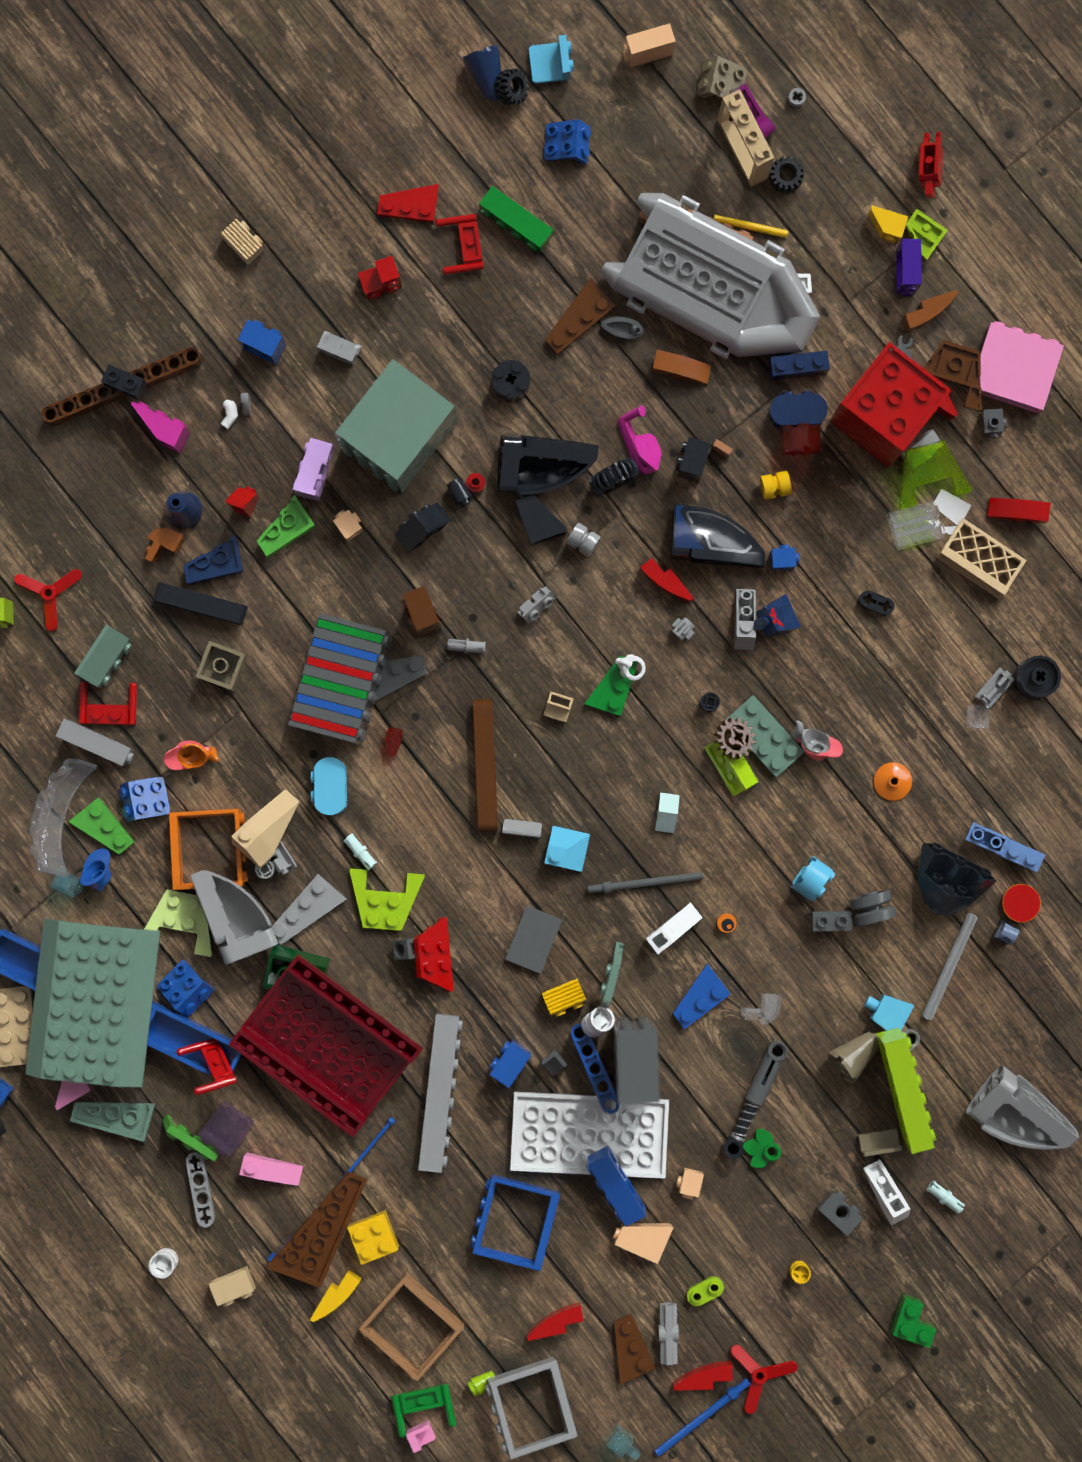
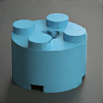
M812 856L807 861L810 863L809 866L802 867L791 888L809 901H814L817 897L819 898L825 891L823 886L835 876L830 867Z

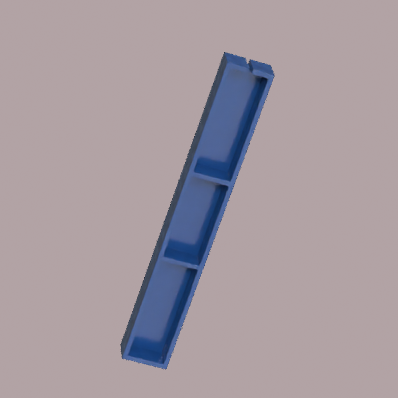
M6 929L0 930V974L36 990L41 946ZM152 1001L148 1046L210 1075L200 1050L178 1056L176 1051L179 1048L215 1038L220 1043L234 1074L242 1054L229 1045L232 1040L231 1038Z

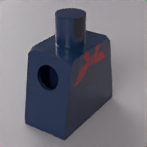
M787 594L756 611L758 619L754 620V627L758 631L763 629L767 637L788 634L801 627Z

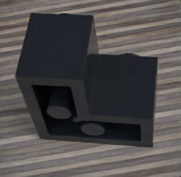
M691 437L688 438L687 442L684 441L681 452L684 455L683 457L679 456L675 468L676 471H679L677 477L699 483L711 443Z
M438 502L431 506L427 504L420 512L418 510L412 512L408 516L410 519L398 526L400 529L395 533V536L409 553L420 547L430 536L441 531L451 519Z

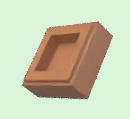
M716 439L712 446L714 451L725 458H728L733 450L718 439Z

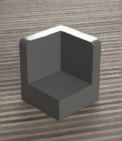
M556 1049L540 1060V1063L544 1065L552 1076L567 1066V1062Z

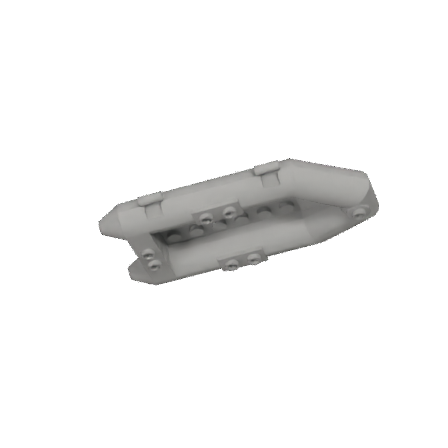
M664 193L640 194L637 205L648 219L626 262H606L601 270L602 275L611 288L629 298L626 304L627 307L642 315L647 308L713 343L710 351L724 359H727L730 353L737 357L803 351L821 317L791 261L782 257L785 251L784 248L769 240L765 246H762L697 211L700 203L685 195L682 196L679 202ZM685 204L694 209L693 212L690 213L683 209L682 205ZM769 249L779 255L775 258L767 254L766 250ZM636 297L645 302V304L642 306L632 300ZM720 342L729 347V349L726 351L716 346V344Z

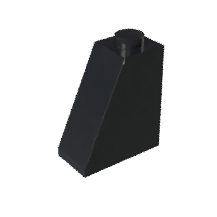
M534 494L530 496L520 495L518 500L515 501L531 546L567 534L566 527Z

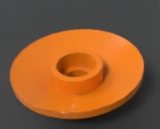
M887 763L876 771L874 787L882 798L890 801L900 800L911 790L912 777L905 766L899 763ZM892 778L897 779L896 785L891 784Z

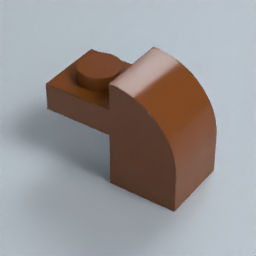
M158 528L152 531L147 538L153 544H149L146 548L145 559L155 564L163 548L178 554L186 537L169 528Z

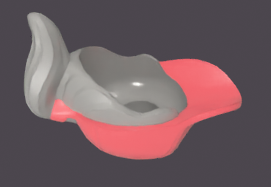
M798 720L796 721L793 738L801 743L804 752L810 758L821 761L826 757L838 758L842 755L843 747L838 740L814 728L804 729L803 723Z

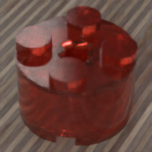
M799 423L798 427L794 428L791 425L782 426L783 454L795 456V454L812 455L820 453V425Z

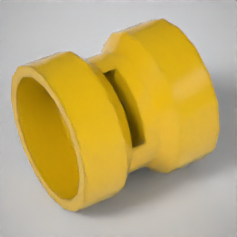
M795 1261L790 1265L789 1272L796 1283L803 1284L810 1279L811 1271L806 1263Z

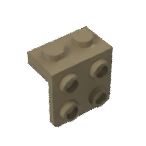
M718 55L705 59L702 65L701 80L698 83L697 96L706 98L715 95L722 99L742 84H745L746 68Z

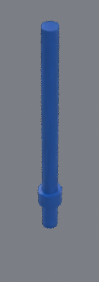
M746 1378L737 1386H732L723 1397L654 1451L657 1456L660 1457L729 1401L737 1399L740 1393L751 1385L749 1380Z

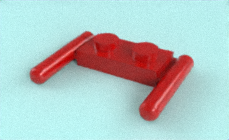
M476 214L436 219L435 225L437 227L458 224L464 260L463 265L444 267L442 273L448 275L484 269Z
M80 682L78 723L136 725L137 684L134 682L129 684V705L87 704V683Z
M212 1038L177 1049L176 1053L178 1056L200 1050L214 1081L213 1083L195 1088V1095H201L237 1083L217 1039Z

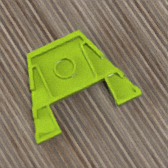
M350 868L363 928L402 931L425 874L407 873L406 893L366 890L368 870Z

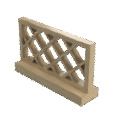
M964 518L961 519L936 557L999 600L1005 596L1009 590L1008 588L1027 561ZM963 525L969 528L971 536H961L960 529ZM976 538H984L987 546L978 548ZM972 539L974 549L965 550L963 540ZM959 541L961 551L955 552L950 549L949 545L951 542ZM992 548L1000 549L1003 557L993 558ZM988 549L990 559L981 561L979 551ZM975 552L977 561H968L966 553ZM1013 558L1019 562L1017 568L1009 569L1007 559ZM1004 560L1006 570L997 571L994 561ZM991 562L993 572L986 573L983 571L982 564ZM1007 573L1008 582L1006 585L999 581L997 574Z

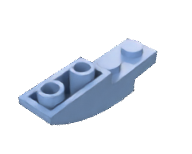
M974 822L965 839L982 849L1038 873L1045 857L1043 853Z

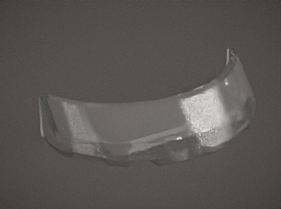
M68 758L63 761L64 765L57 772L50 774L46 789L40 791L30 825V835H33V844L30 846L31 854L35 855L38 864L36 866L40 872L69 878V872L63 861L61 847L64 819L76 790L83 780L97 768L95 764Z

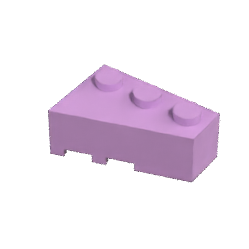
M310 438L309 443L306 442L304 448L305 456L303 461L301 460L299 473L293 486V491L297 496L319 502L334 451L333 444Z

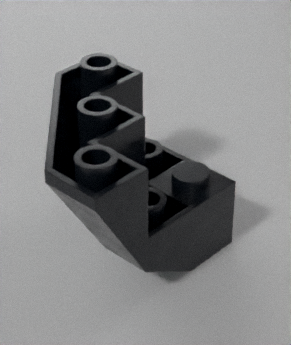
M936 842L923 843L918 883L924 903L936 915L949 916L967 908L997 881L991 876L992 873L988 869L976 865Z

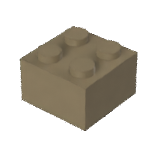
M209 641L195 677L235 692L248 656Z

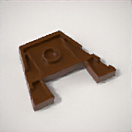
M943 340L924 366V369L937 379L969 388L963 407L980 412L982 410L980 351Z

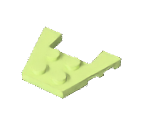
M167 889L144 929L159 931V927L196 933L198 936L194 954L212 957L209 926L197 895Z

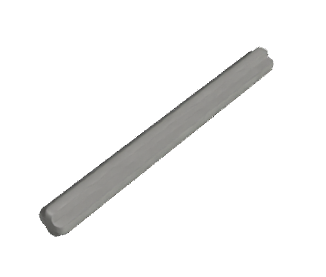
M971 913L967 914L923 1011L922 1017L929 1021L935 1015L978 919L977 916Z

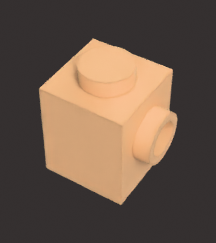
M343 510L333 520L348 542L363 532L359 525L361 520L355 512L351 514L349 510L346 512Z
M683 1168L682 1176H678L676 1187L679 1188L678 1191L682 1194V1197L687 1199L699 1198L704 1176L703 1172Z

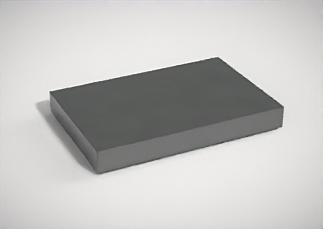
M526 906L505 960L541 974L562 919Z

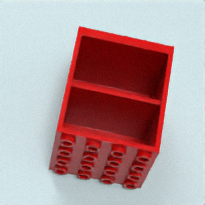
M889 342L843 399L829 422L889 468L952 390Z

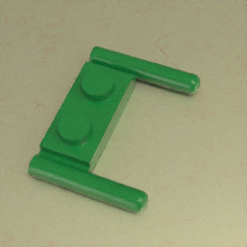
M448 1383L391 1396L400 1438L406 1437L403 1414L436 1408L442 1405L445 1406L449 1427L456 1426Z

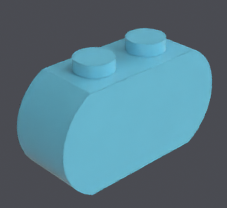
M323 758L316 763L314 771H311V783H314V791H311V802L315 803V807L319 812L326 815H337L347 807V767L336 758Z

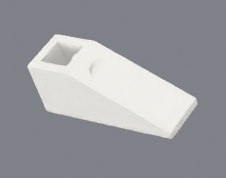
M689 903L645 939L655 952L659 954L701 920L702 917L694 906Z

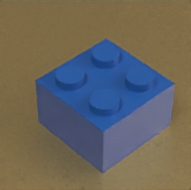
M247 320L237 339L242 349L277 365L286 347L281 332L273 328L268 330L264 328L263 323L257 320L253 322Z
M513 1039L510 1043L508 1041L505 1042L500 1050L502 1055L499 1059L495 1057L489 1066V1069H491L490 1075L508 1088L531 1057V1051Z

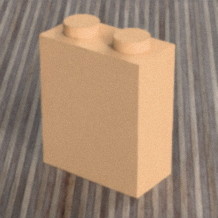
M670 24L626 36V42L623 44V57L625 62H629L630 68L674 54L675 38Z

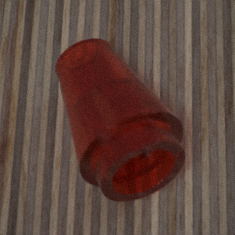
M388 727V730L385 731L386 755H397L404 734H402L403 729Z

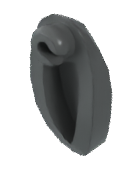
M611 317L601 323V328L606 333L619 339H636L643 334L642 325L631 318Z

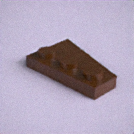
M632 1313L615 1320L614 1328L621 1385L656 1368Z

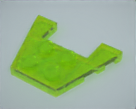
M940 440L906 450L899 503L901 511L918 506L914 487L951 477L956 496L973 491L945 441Z

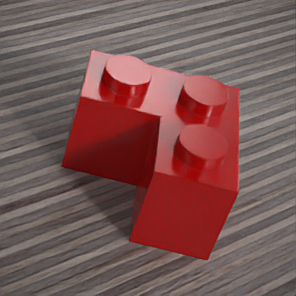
M393 256L375 261L374 268L358 273L367 299H377L383 293H394L402 287Z

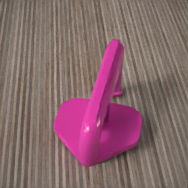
M639 406L620 416L618 425L631 458L636 462L638 470L642 474L647 475L659 469L662 452L654 435H635L630 420L638 416L644 417L646 413L644 406Z

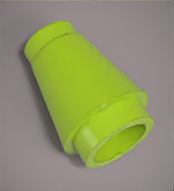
M492 1370L471 1378V1381L467 1383L475 1397L477 1395L481 1396L486 1391L485 1385H488L486 1379L495 1376Z

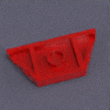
M442 917L438 919L437 923L429 926L422 934L413 939L417 978L428 981L431 985L439 986L446 992H452L454 988L447 917Z

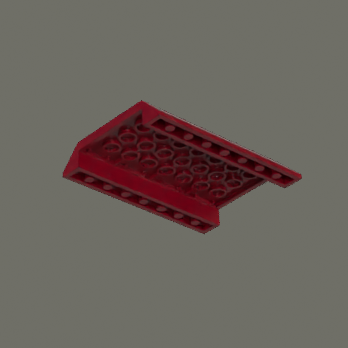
M299 954L287 966L229 1043L231 1047L352 1137L363 1126L366 1118L410 1063L412 1064L423 1050V1047Z

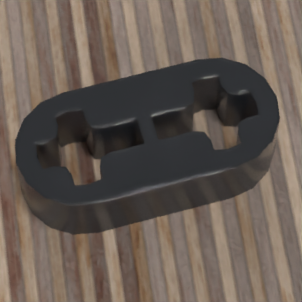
M864 591L858 599L861 607L884 616L892 613L895 607L894 602L890 598L872 591ZM870 595V599L875 601V604L872 602L865 604L863 597ZM885 602H888V607H890V610L887 609L884 612L883 607L877 605L878 603L884 604Z

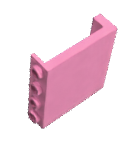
M991 322L987 326L988 331L980 353L981 395L1040 414L1044 410L1064 345L1059 344V341L1054 339H1042L1040 335L1035 333H1024L1020 328L1012 327L1011 329L1005 327V324L1001 322Z

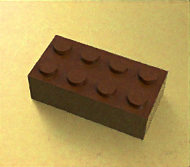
M425 586L403 594L404 599L401 602L405 612L410 617L408 620L415 635L419 634L420 638L442 630Z

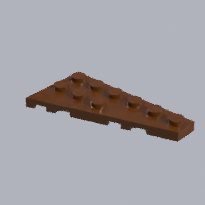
M348 1171L266 1267L321 1288L367 1179Z

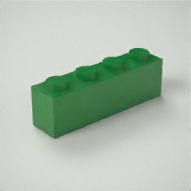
M491 186L479 203L480 213L486 218L491 217L500 228H506L511 231L510 234L515 239H522L532 251L537 250L541 253L554 235V229L494 186Z

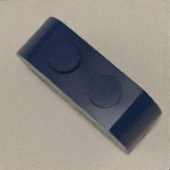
M803 391L801 394L783 392L782 395H778L772 401L768 415L771 423L778 429L817 428L825 419L828 407L825 399L819 394H812V391Z

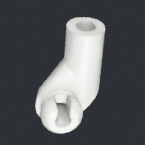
M226 400L223 403L226 417L221 422V425L229 429L237 419L238 411L234 401Z

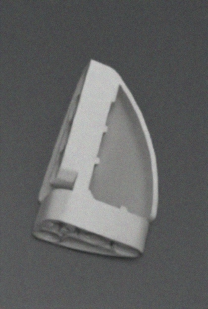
M202 870L190 875L214 942L217 946L221 945L218 948L224 964L235 962L278 944L268 916L258 902L242 887L210 871Z
M1003 1065L999 1066L984 1082L966 1110V1114L981 1124L982 1130L1002 1141L1021 1147L1061 1149L1070 1147L1079 1138L1074 1126L1048 1099L1021 1075L1016 1076Z

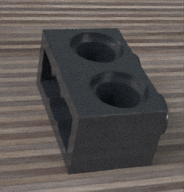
M108 364L101 380L105 387L138 401H141L148 385L143 378Z

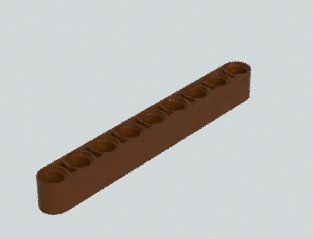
M189 347L129 373L136 376H144V380L148 383L147 389L198 368L202 364L203 358L196 348ZM191 354H197L195 361L191 362L188 360ZM174 361H179L178 368L172 369L171 364ZM155 369H162V373L159 376L153 375ZM101 383L44 407L41 416L49 425L57 426L125 398L127 395L105 387ZM109 390V395L106 398H101L102 391ZM91 397L90 404L83 405L84 399ZM72 404L74 406L73 410L67 413L66 407ZM56 412L55 418L48 420L49 413Z

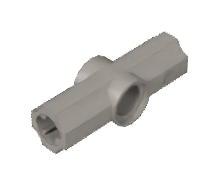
M672 1302L660 1303V1325L658 1326L661 1364L665 1365L678 1364L677 1342H679V1327L677 1325V1304Z

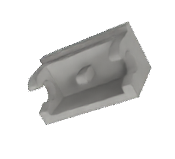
M324 331L317 349L319 352L354 366L361 346Z

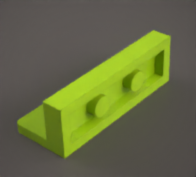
M712 742L704 748L733 797L758 782L743 756L740 759L735 757L729 759V754L722 756L723 750H717L720 745Z

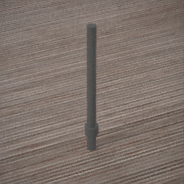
M697 872L615 883L607 881L603 882V884L588 886V892L612 893L613 890L703 880V873Z

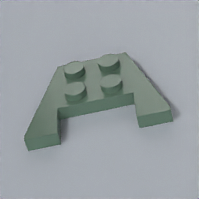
M616 942L611 964L607 963L605 976H608L607 982H603L600 995H603V997H601L599 1007L609 1008L621 966L624 943Z

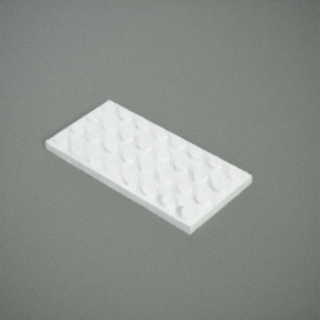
M514 1092L510 1171L590 1175L586 1167L588 1155L609 1146L626 1176L665 1178L669 1099H659V1103L620 1104L617 1112L609 1115L604 1113L597 1097L592 1095ZM608 1100L605 1102V1107L607 1110L612 1111L616 1108V1104L613 1100Z

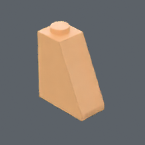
M639 1223L628 1226L622 1224L620 1228H616L612 1238L615 1239L614 1244L658 1264L673 1226L669 1223Z

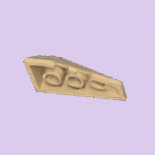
M285 789L231 836L232 844L261 869L274 856L277 846L283 838L284 832L299 805V801Z

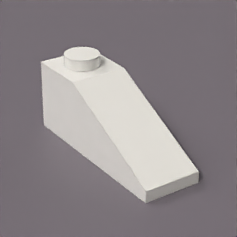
M881 1160L864 1167L863 1170L891 1226L907 1218L910 1213V1207Z

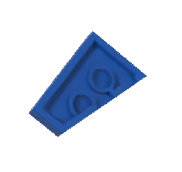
M706 963L699 976L693 982V985L673 1012V1015L684 1029L730 995L708 963Z

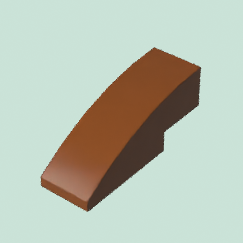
M958 290L923 300L918 305L919 310L905 314L903 322L907 333L928 324L939 316L958 295Z
M657 350L652 371L671 375L670 377L707 385L711 365L674 353Z

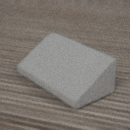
M505 819L502 833L540 838L542 824Z

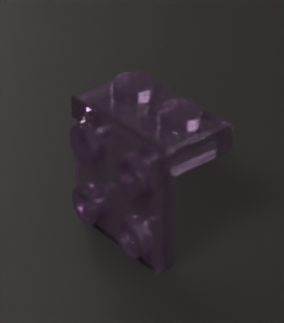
M223 1101L198 1135L201 1136L200 1139L205 1144H212L217 1147L216 1151L225 1157L226 1155L230 1157L253 1126L254 1121L227 1101Z

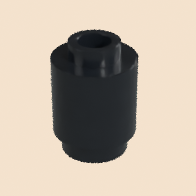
M456 478L446 485L448 487L447 491L456 506L461 505V507H465L471 503L470 499L473 496L465 482L461 481L460 478Z

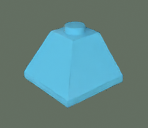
M553 826L545 864L582 872L590 834Z

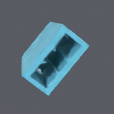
M883 994L879 1000L868 996L864 1003L866 1008L873 1011L870 1019L885 1031L894 1028L902 1030L914 1007L910 1003Z

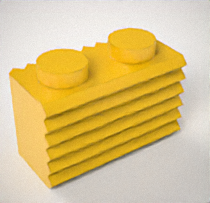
M578 978L542 993L550 1015L555 1014L556 1017L567 1013L565 1010L567 1008L573 1007V1009L584 1006L583 1002L586 1001Z

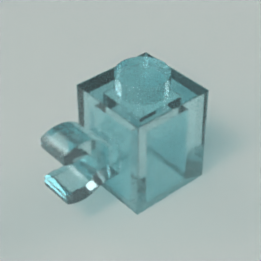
M58 869L50 887L74 897L81 892L83 885L80 883V877L63 869Z
M618 1424L605 1439L606 1446L621 1458L627 1453L636 1461L641 1455L640 1451L632 1445L634 1442L633 1436Z

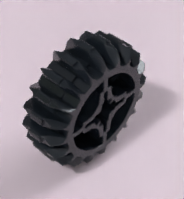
M632 458L622 459L607 466L589 479L592 492H594L595 496H602L622 487L638 476V466Z

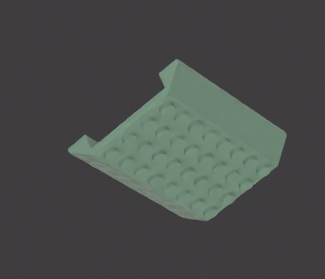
M44 918L26 1075L41 1079L106 1086L143 1087L161 931L75 923Z

